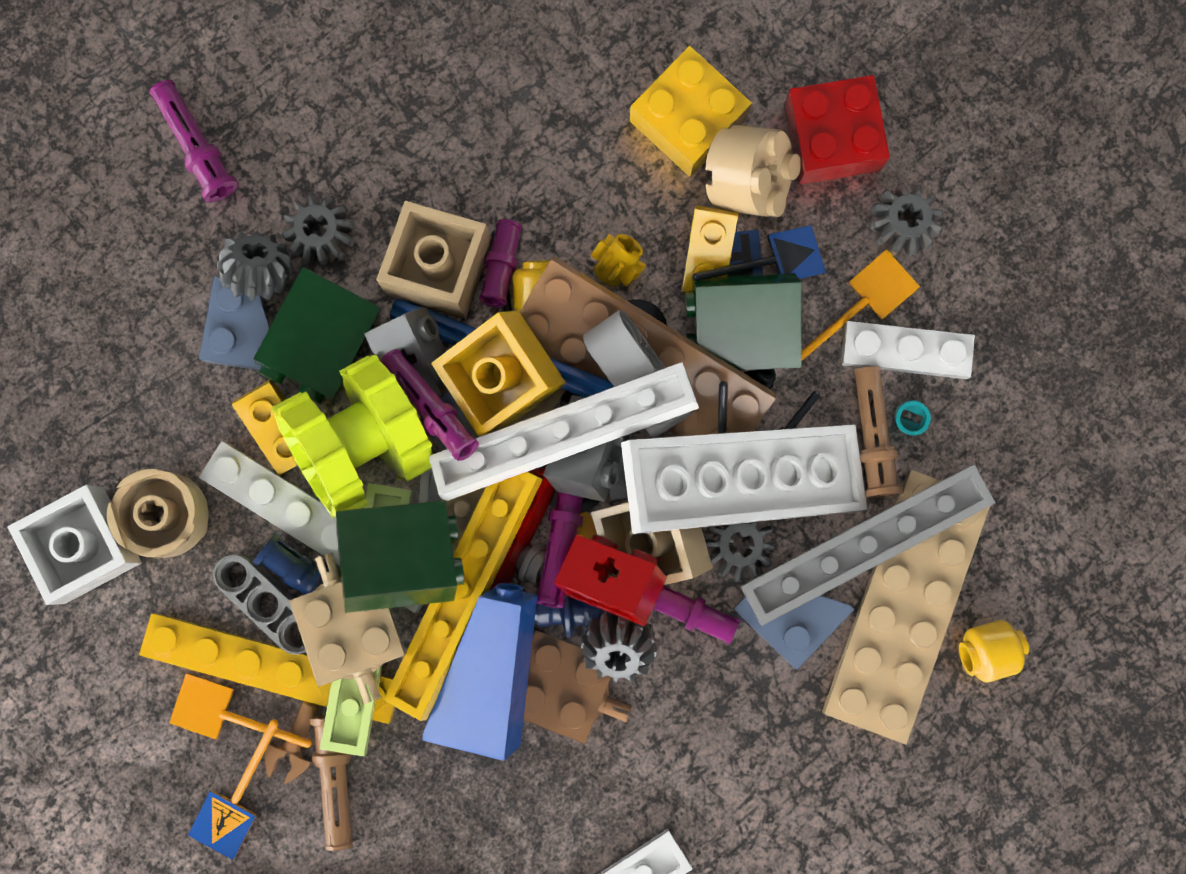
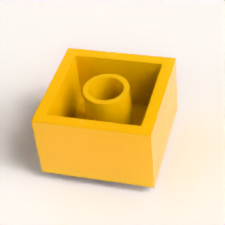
M689 45L631 105L630 122L691 177L706 162L709 148L716 134L722 128L730 129L731 125H741L748 117L752 102Z
M518 310L498 312L431 363L478 437L506 428L567 384Z

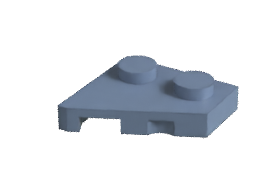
M214 276L199 360L208 363L260 370L261 366L255 364L253 358L271 327L270 320L267 319L264 309L263 297L256 296L252 302L248 295L245 294L234 298L231 289L223 288L220 277Z
M745 596L733 608L796 670L854 610L849 604L818 596L761 626Z

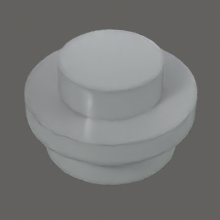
M538 542L533 547H525L516 562V568L519 570L518 579L524 583L531 581L536 585L540 583L547 548L545 544Z

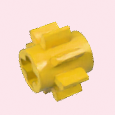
M608 234L604 240H600L591 253V256L598 260L594 266L596 276L605 284L617 287L621 283L626 287L629 286L633 280L636 281L646 267V264L639 260L643 255L641 245L634 238L626 234H618L615 238Z

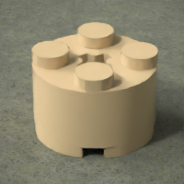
M731 125L730 129L722 128L714 137L706 159L705 170L712 171L713 185L706 184V191L711 204L716 209L765 217H780L785 210L786 197L791 181L798 177L801 168L800 157L798 154H793L788 136L784 131L773 128Z
M158 469L136 471L119 483L112 501H109L107 523L113 538L122 547L140 556L156 558L179 556L192 549L206 535L208 530L209 510L207 500L199 486L190 478L181 474ZM159 507L164 509V514L160 516L161 522L155 521L153 515L159 512Z

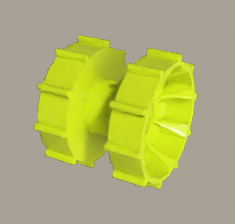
M376 354L370 357L366 356L339 371L343 378L345 394L352 406L326 419L325 414L320 411L307 392H299L271 408L279 427L278 430L294 457L295 463L299 466L315 496L319 498L332 518L336 517V511L361 509L369 504L365 498L362 487L363 483L355 469L380 455L381 459L396 474L398 480L405 478L407 482L432 468L429 456L433 455L432 443L429 441L416 414L417 411L398 384L395 375L391 374L379 361Z

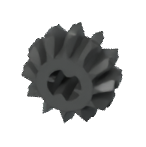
M904 183L898 184L895 188V194L889 190L883 191L880 195L882 203H875L871 208L870 212L877 219L869 224L870 230L883 232L876 240V243L881 246L889 240L892 243L890 247L891 255H897L902 246L909 257L917 253L918 246L927 250L933 245L931 237H937L942 231V227L935 221L943 216V210L930 208L936 200V195L931 194L926 199L922 198L921 185H916L909 194ZM902 213H904L906 219H913L914 223L910 227H908L906 221H899L898 217Z
M310 194L308 198L309 206L304 207L300 201H294L293 206L298 211V214L296 216L292 214L284 215V221L291 228L283 231L282 237L285 241L292 242L288 249L294 257L302 254V261L306 265L311 266L318 257L320 264L323 267H328L330 254L333 253L339 260L345 258L344 253L340 249L341 245L347 247L354 246V240L346 233L356 229V225L353 220L346 219L349 210L344 204L336 207V200L333 196L327 195L320 204L318 197L315 194ZM318 224L326 230V233L321 237L312 230Z
M258 230L251 236H247L240 231L236 239H226L223 250L219 251V256L217 257V269L219 270L222 287L231 289L234 298L244 294L248 295L251 302L256 296H262L270 301L273 292L283 293L284 287L292 273V263L290 262L287 245L278 243L275 234L262 237Z
M760 521L748 522V524L724 525V529L719 526H708V531L718 536L717 540H705L707 548L716 547L717 553L709 555L711 563L713 564L720 559L723 561L717 571V575L724 577L731 566H734V581L741 582L743 579V566H745L753 579L760 576L754 562L757 561L762 566L770 567L772 561L764 556L762 551L777 549L776 543H763L762 537L773 532L772 526L763 527L759 531L756 529V526ZM734 533L739 538L747 537L749 539L750 546L745 547L748 553L744 557L740 552L731 553L728 544L734 543L730 539Z
M604 611L601 619L591 618L585 635L582 636L581 643L582 654L585 655L586 668L595 669L598 679L605 676L612 677L615 684L619 678L625 677L633 683L637 674L647 675L651 663L654 662V657L657 654V643H655L653 625L646 624V626H642L607 611Z

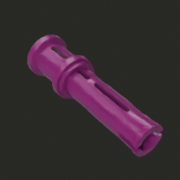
M167 79L152 86L149 93L186 154L184 165L189 173L195 174L203 188L201 194L203 199L208 203H212L230 196L236 191L239 183L234 176H229L220 160L222 154L218 147L210 143L208 144L193 115L176 89L174 81ZM174 111L177 112L188 132L185 131L183 125L181 124L179 118L177 117Z

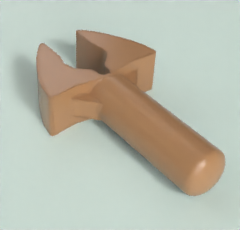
M306 701L302 702L290 733L307 737L311 727L309 717L316 715L318 711L316 704ZM285 741V743L278 746L270 742L265 750V767L268 777L274 775L279 759L290 753L289 760L292 766L284 784L299 777L313 763L312 759L304 757L302 746Z

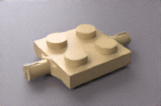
M328 553L324 556L329 572L322 556L314 559L323 584L313 592L291 599L289 602L317 686L319 687L339 679H356L363 704L372 701L366 686L367 684L373 701L382 698L373 672L384 663L406 655L390 608L345 613L342 580L333 557L334 554Z

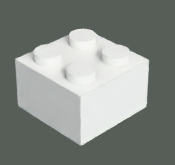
M85 485L7 526L46 605L66 604L142 563L137 554L125 549L113 538L107 523V508L110 499L103 487Z

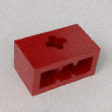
M576 534L554 584L571 598L646 626L667 579L656 565L658 560L636 549H633L631 555L617 550L618 545L599 535H593L592 540ZM618 572H619V575H618L617 578L609 577V578L607 579L608 574H609V575H612V576H616V575L618 574Z

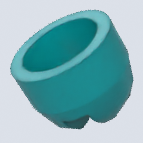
M908 400L900 404L896 409L895 423L903 433L913 436L919 435L929 427L931 414L923 403L917 400ZM905 409L923 416L921 423L919 424L909 418L902 417L903 410Z

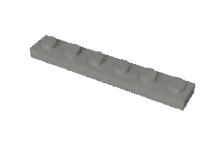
M975 464L970 465L741 585L740 588L759 624L763 626L996 502Z

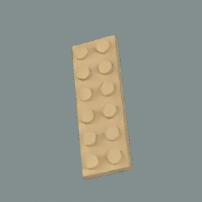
M908 470L902 485L904 493L898 496L896 504L941 480L914 470ZM990 506L873 567L823 707V714L907 745Z

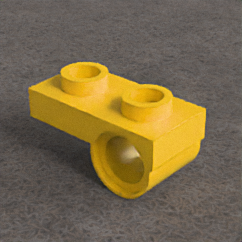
M695 205L681 292L692 291V276L694 273L730 264L738 212Z
M269 379L232 401V406L277 475L280 476L297 466L282 434L278 430L279 427L271 410L273 406L283 402L286 398L276 383Z

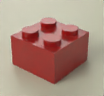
M874 75L789 89L784 102V111L793 154H798L801 160L800 173L797 177L798 185L880 172L889 160L890 154Z

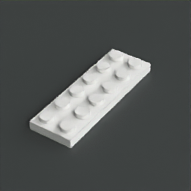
M855 425L636 439L621 443L632 534L868 510Z

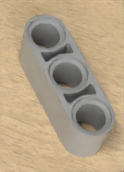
M621 309L583 334V340L588 351L614 387L666 368L631 318ZM693 411L645 429L652 437L656 438L691 416Z
M229 555L219 560L213 572L214 583L218 589L281 649L289 654L305 653V647L296 644L291 636V630L294 624H296V620L289 600L295 597L261 564L257 566L253 563L254 559L250 556ZM236 563L242 564L247 573L246 580L239 587L235 586L229 577L230 569ZM267 592L274 594L278 600V609L272 616L264 614L260 607L261 598Z

